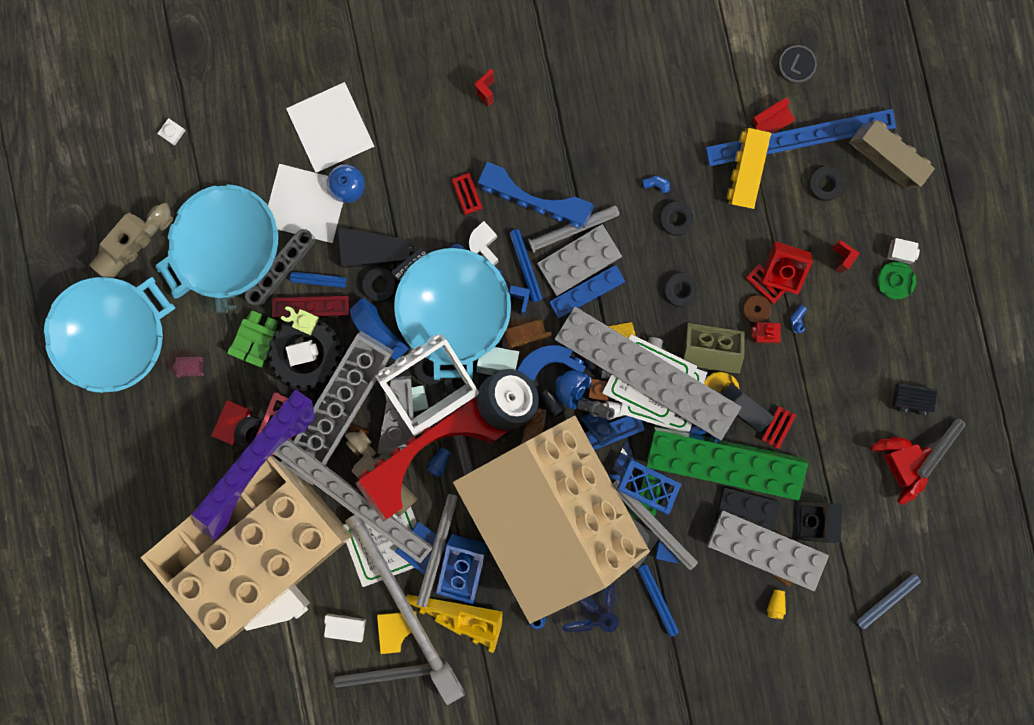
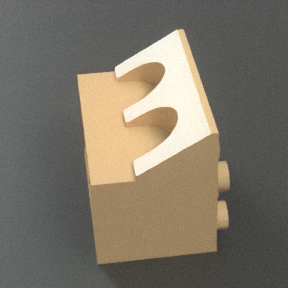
M576 416L567 419L453 482L530 624L605 589L650 552Z
M271 455L243 491L231 514L228 526L215 541L198 529L192 515H190L144 554L141 559L217 649L245 629V626L286 591L298 584L353 536L308 482L298 478L296 474Z

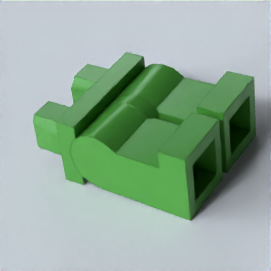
M251 310L247 319L243 318L237 336L227 354L265 368L269 358L267 357V352L270 351L269 342L274 338L273 334L277 330L279 321L268 317L265 326L259 325L262 314Z

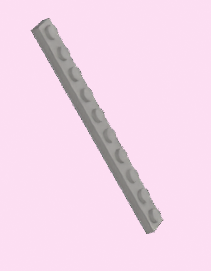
M288 439L274 452L276 456L419 563L432 550L433 546L393 516L383 522L360 491L292 440Z

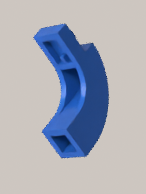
M363 297L350 309L352 320L358 330L394 350L391 356L394 360L400 358L409 349V345L392 333L384 325L378 315L377 308Z
M553 345L539 348L530 353L523 360L517 371L526 374L533 382L539 371L549 363H561L581 372L584 371L586 366L583 365L584 361L575 356L573 359L570 358L573 350Z

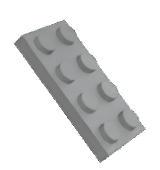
M602 224L538 262L537 265L556 296L622 258V255Z

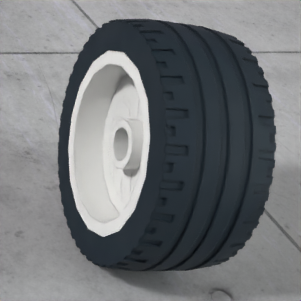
M514 369L501 370L488 377L479 387V394L476 396L477 408L484 421L491 425V427L504 431L518 428L528 422L536 413L539 403L538 392L531 379L526 374H523V372Z

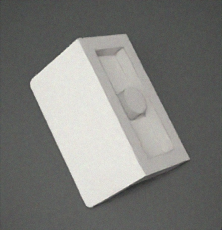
M327 614L324 621L326 624L324 636L362 642L366 619Z

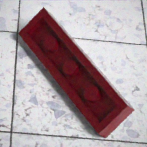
M349 296L272 298L273 318L290 317L291 312L286 310V307L294 309L296 314L301 309L317 317L350 316Z

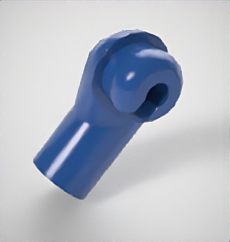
M653 176L642 180L644 189L657 186L662 193H667L670 190V182L663 177Z
M801 304L790 316L791 329L795 333H803L805 330L801 318L807 312V308Z

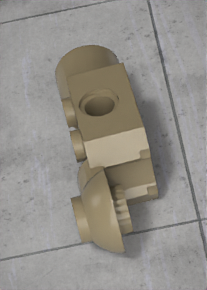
M163 203L160 206H154L147 214L146 223L131 213L124 215L99 244V253L89 265L102 277L115 278L125 265L137 258V252L149 244V238L158 229L163 231L171 224L173 217L170 216L168 204Z
M361 430L345 434L348 439L346 442L348 447L357 456L363 455L354 465L352 472L358 477L366 470L369 472L375 469L374 465L382 459L374 457L377 452L370 446L372 441ZM403 483L401 489L403 508L395 513L398 518L418 500Z

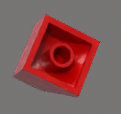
M774 241L767 258L762 283L798 295L813 263L811 252Z

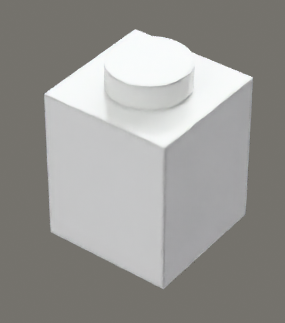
M898 238L893 239L887 259L906 264L915 262L920 252V249H917L918 243Z
M312 340L286 347L290 366L317 359V346L312 343Z

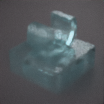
M235 296L215 298L216 312L226 314L228 309H236V306L228 305V301L235 299Z

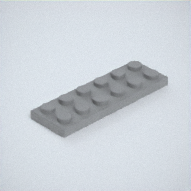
M723 510L720 512L707 544L712 549L812 591H815L829 557L825 553Z

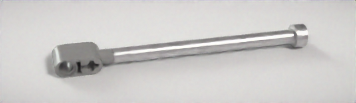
M356 515L345 520L350 529H355L433 671L430 672V676L445 703L449 705L465 696V692L450 665L442 663L364 521Z

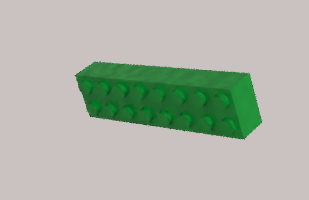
M654 426L646 466L647 468L799 500L808 462L802 457Z

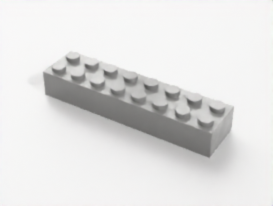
M360 331L313 408L315 419L304 433H299L293 442L326 466L376 383L377 379L375 376L381 369L385 368L394 350ZM281 461L284 466L311 485L314 484L286 462Z

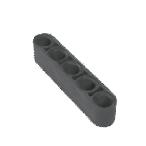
M301 229L291 238L275 257L266 275L259 283L246 292L245 298L248 303L254 306H261L314 245L315 237L310 231ZM304 234H308L310 237L307 243H301V237ZM291 249L297 250V255L294 258H289L288 253ZM283 263L285 269L278 273L276 267L278 264ZM266 278L272 279L270 287L264 286ZM255 292L260 294L257 302H253L251 299Z

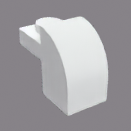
M485 221L472 232L469 239V247L472 252L481 253L482 257L495 266L499 261L487 247L497 238V235Z

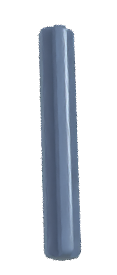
M912 574L857 620L859 627L862 629L867 628L921 582L918 576Z

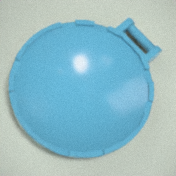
M227 184V186H212L203 189L190 197L178 210V215L174 223L171 224L168 234V257L155 266L157 271L163 275L175 299L190 290L212 298H227L242 294L261 281L275 259L278 247V228L274 215L268 205L258 195L243 187ZM169 267H172L178 279L180 280V286L177 285L172 275L170 274L168 270Z
M448 248L431 252L418 259L409 267L398 285L394 309L398 328L412 349L419 345L422 346L428 342L430 337L441 333L448 341L461 364L467 365L466 372L470 379H473V361L490 352L500 341L507 329L511 313V300L506 282L498 269L490 261L469 250ZM442 346L425 357L434 361V380H440V378H462L457 370H440V365H453Z
M96 277L80 281L63 291L51 306L44 325L47 354L56 370L74 385L88 391L101 393L126 389L143 379L155 365L161 351L163 339L160 319L174 310L175 306L168 302L155 284L156 281L153 277L137 288L125 281L108 277ZM146 288L151 290L164 308L162 311L159 312L144 293Z

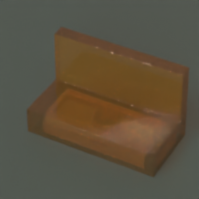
M542 319L512 327L505 331L510 349L546 339L552 335L551 331L546 333Z

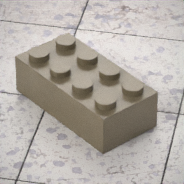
M879 120L862 124L849 142L906 190L922 187L935 169L930 165L931 162L927 158L920 157L914 147L901 141L902 138L898 134L891 133L887 129L886 124Z

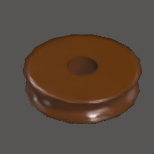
M754 295L745 300L742 311L744 317L749 322L762 323L769 318L772 307L766 297ZM755 306L760 307L759 313L754 311Z

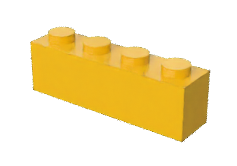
M745 128V131L741 132L739 142L742 143L741 149L736 153L735 162H737L736 169H733L731 175L733 184L727 193L729 204L754 209L771 136L770 132Z

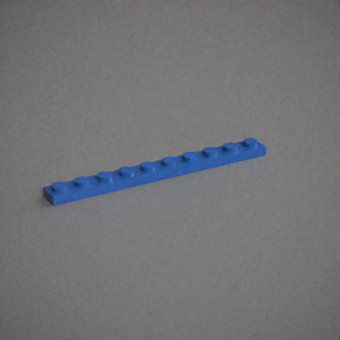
M893 109L773 133L770 136L767 154L853 137L862 124L875 120L885 123L887 129L896 128ZM734 141L705 147L708 166L735 161L736 153L741 149L742 143Z

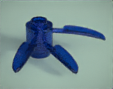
M615 581L605 588L604 604L608 605L607 613L602 614L598 610L599 605L589 596L579 600L590 613L594 614L596 612L600 616L599 622L592 623L591 620H581L565 624L562 627L565 632L590 631L592 626H600L605 632L615 631L619 626L618 617L611 613V605L615 604ZM606 619L612 620L611 626H606Z

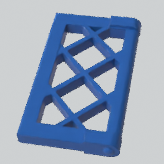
M630 459L617 487V491L669 515L682 484ZM633 468L641 470L643 474L633 477ZM649 474L659 479V482L650 486L647 475ZM644 476L647 487L638 490L635 479ZM632 481L635 492L625 488L627 482ZM663 483L673 486L670 493L667 494ZM661 485L664 495L654 498L651 488ZM648 489L652 500L640 496L639 492ZM665 497V507L658 505L656 500Z

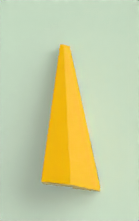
M407 594L406 598L409 604L419 608V613L423 615L428 613L435 617V622L459 635L465 634L473 638V643L478 644L480 642L489 647L488 651L494 652L502 626V611L430 598L427 606L421 607L417 605L419 596Z

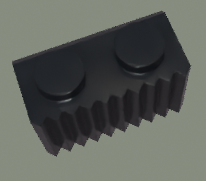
M895 384L892 407H896L898 412L909 413V410H915L917 415L928 416V413L935 411L937 389Z

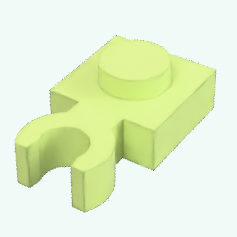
M286 307L285 309L291 312V316L289 318L282 316L281 319L286 322L294 321L293 328L311 335L318 317L301 309L296 314L294 309Z

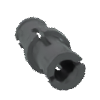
M581 398L578 401V409L589 412L594 417L600 416L611 420L615 415L613 408L604 406L601 402H593L585 398Z

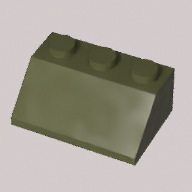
M688 323L683 360L700 368L740 374L744 360V331Z

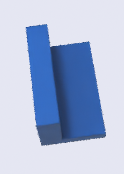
M511 286L510 297L524 300L521 315L525 316L530 290Z

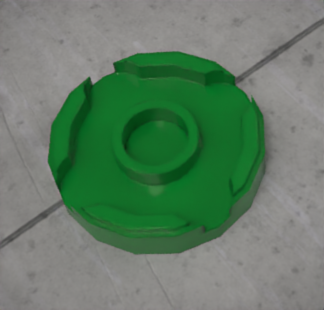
M889 263L878 273L877 286L879 291L886 298L892 300L903 299L914 291L916 285L915 273L905 263Z

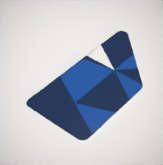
M628 441L625 442L613 467L614 471L622 475L630 459L634 460Z

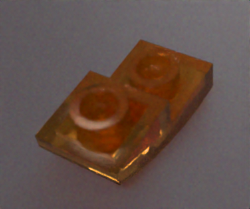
M537 408L534 416L525 423L521 444L543 433L547 410Z

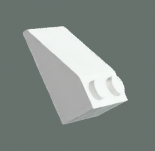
M295 585L244 628L247 631L288 621L293 617L298 619L308 610L306 606L310 602Z

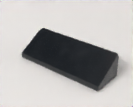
M727 382L719 393L741 406L737 415L760 433L775 418L733 383Z

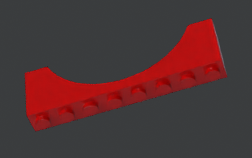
M476 396L463 407L460 406L454 410L453 414L449 417L445 416L436 422L437 425L435 427L425 428L421 432L422 436L418 439L414 436L405 443L407 446L404 449L397 448L389 454L391 458L387 461L382 459L374 465L375 469L369 472L366 470L358 476L360 480L356 485L383 522L403 508L401 489L404 474L413 457L423 447L438 439L451 436H469L492 444L509 431L495 429L484 421L477 408Z

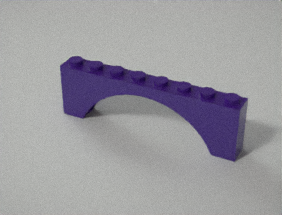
M297 390L291 394L193 512L192 517L201 532L214 541L228 526L231 514L240 496L260 467L284 442L299 433H304L313 422L315 413L312 400Z

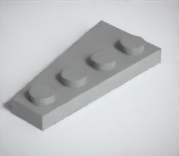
M411 376L392 378L389 388L410 420L414 419ZM389 397L387 398L377 454L392 453L397 448L402 450L407 446L405 443L414 437Z

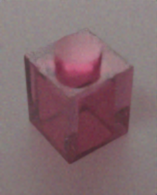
M176 358V362L173 363L174 374L179 378L204 377L203 358Z

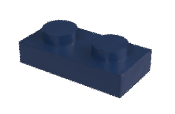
M588 413L580 418L581 423L601 446L618 436L615 429L603 417H594Z

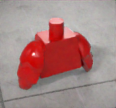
M896 436L880 439L879 442L871 445L870 451H892L884 454L883 457L899 487H904L899 494L897 503L904 505L909 501H913L926 487L928 478H921L917 471L932 452L931 448L925 447L921 450L918 444L912 445L908 439Z

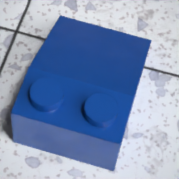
M452 534L446 547L436 594L473 604L488 551L487 544Z

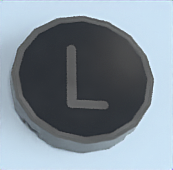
M795 45L783 52L779 58L778 67L785 80L790 83L799 84L812 77L816 71L817 61L810 49L805 46Z

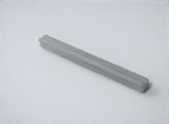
M619 480L613 482V486L615 487L616 491L620 483ZM617 491L621 500L689 570L697 565L698 562L638 500Z
M448 494L417 600V605L421 607L427 606L458 496Z

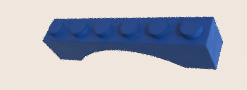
M489 162L486 163L478 181V184L482 187L481 190L486 193L492 194V192L499 194L501 199L506 201L510 199L517 201L516 204L521 207L527 208V206L534 208L533 211L541 215L545 213L550 214L552 219L559 222L565 220L576 229L586 227L594 208L592 203L577 197L564 200H544L533 197L516 186L504 168Z

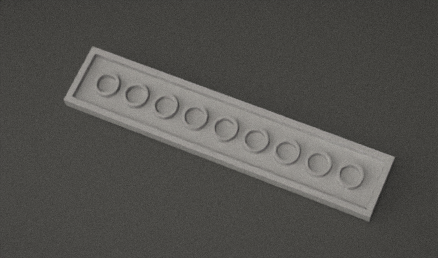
M574 307L555 338L559 343L719 440L723 439L741 409V406L577 307Z

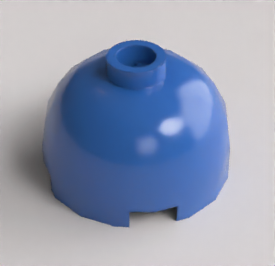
M348 164L339 165L329 173L327 188L331 196L337 201L352 203L363 195L365 179L361 171L356 167Z
M571 370L562 376L560 375L555 382L557 399L566 407L576 409L578 401L581 398H585L582 396L585 389H590L591 377L577 370Z

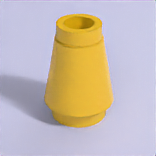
M773 591L767 608L768 617L783 619V616L786 615L784 591Z

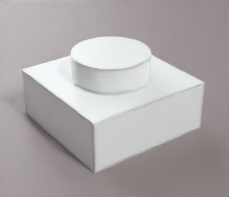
M168 118L158 132V135L175 146L186 130Z

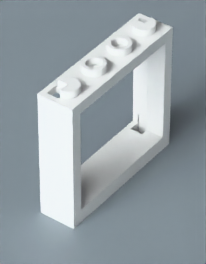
M441 333L430 337L428 342L422 346L415 347L411 353L398 358L393 365L381 369L375 376L414 436L479 394L453 349ZM442 346L466 385L410 420L386 382Z

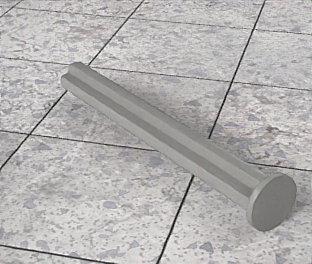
M612 206L590 215L585 228L580 227L576 229L568 224L530 240L529 238V245L533 253H535L537 249L619 216L618 208Z

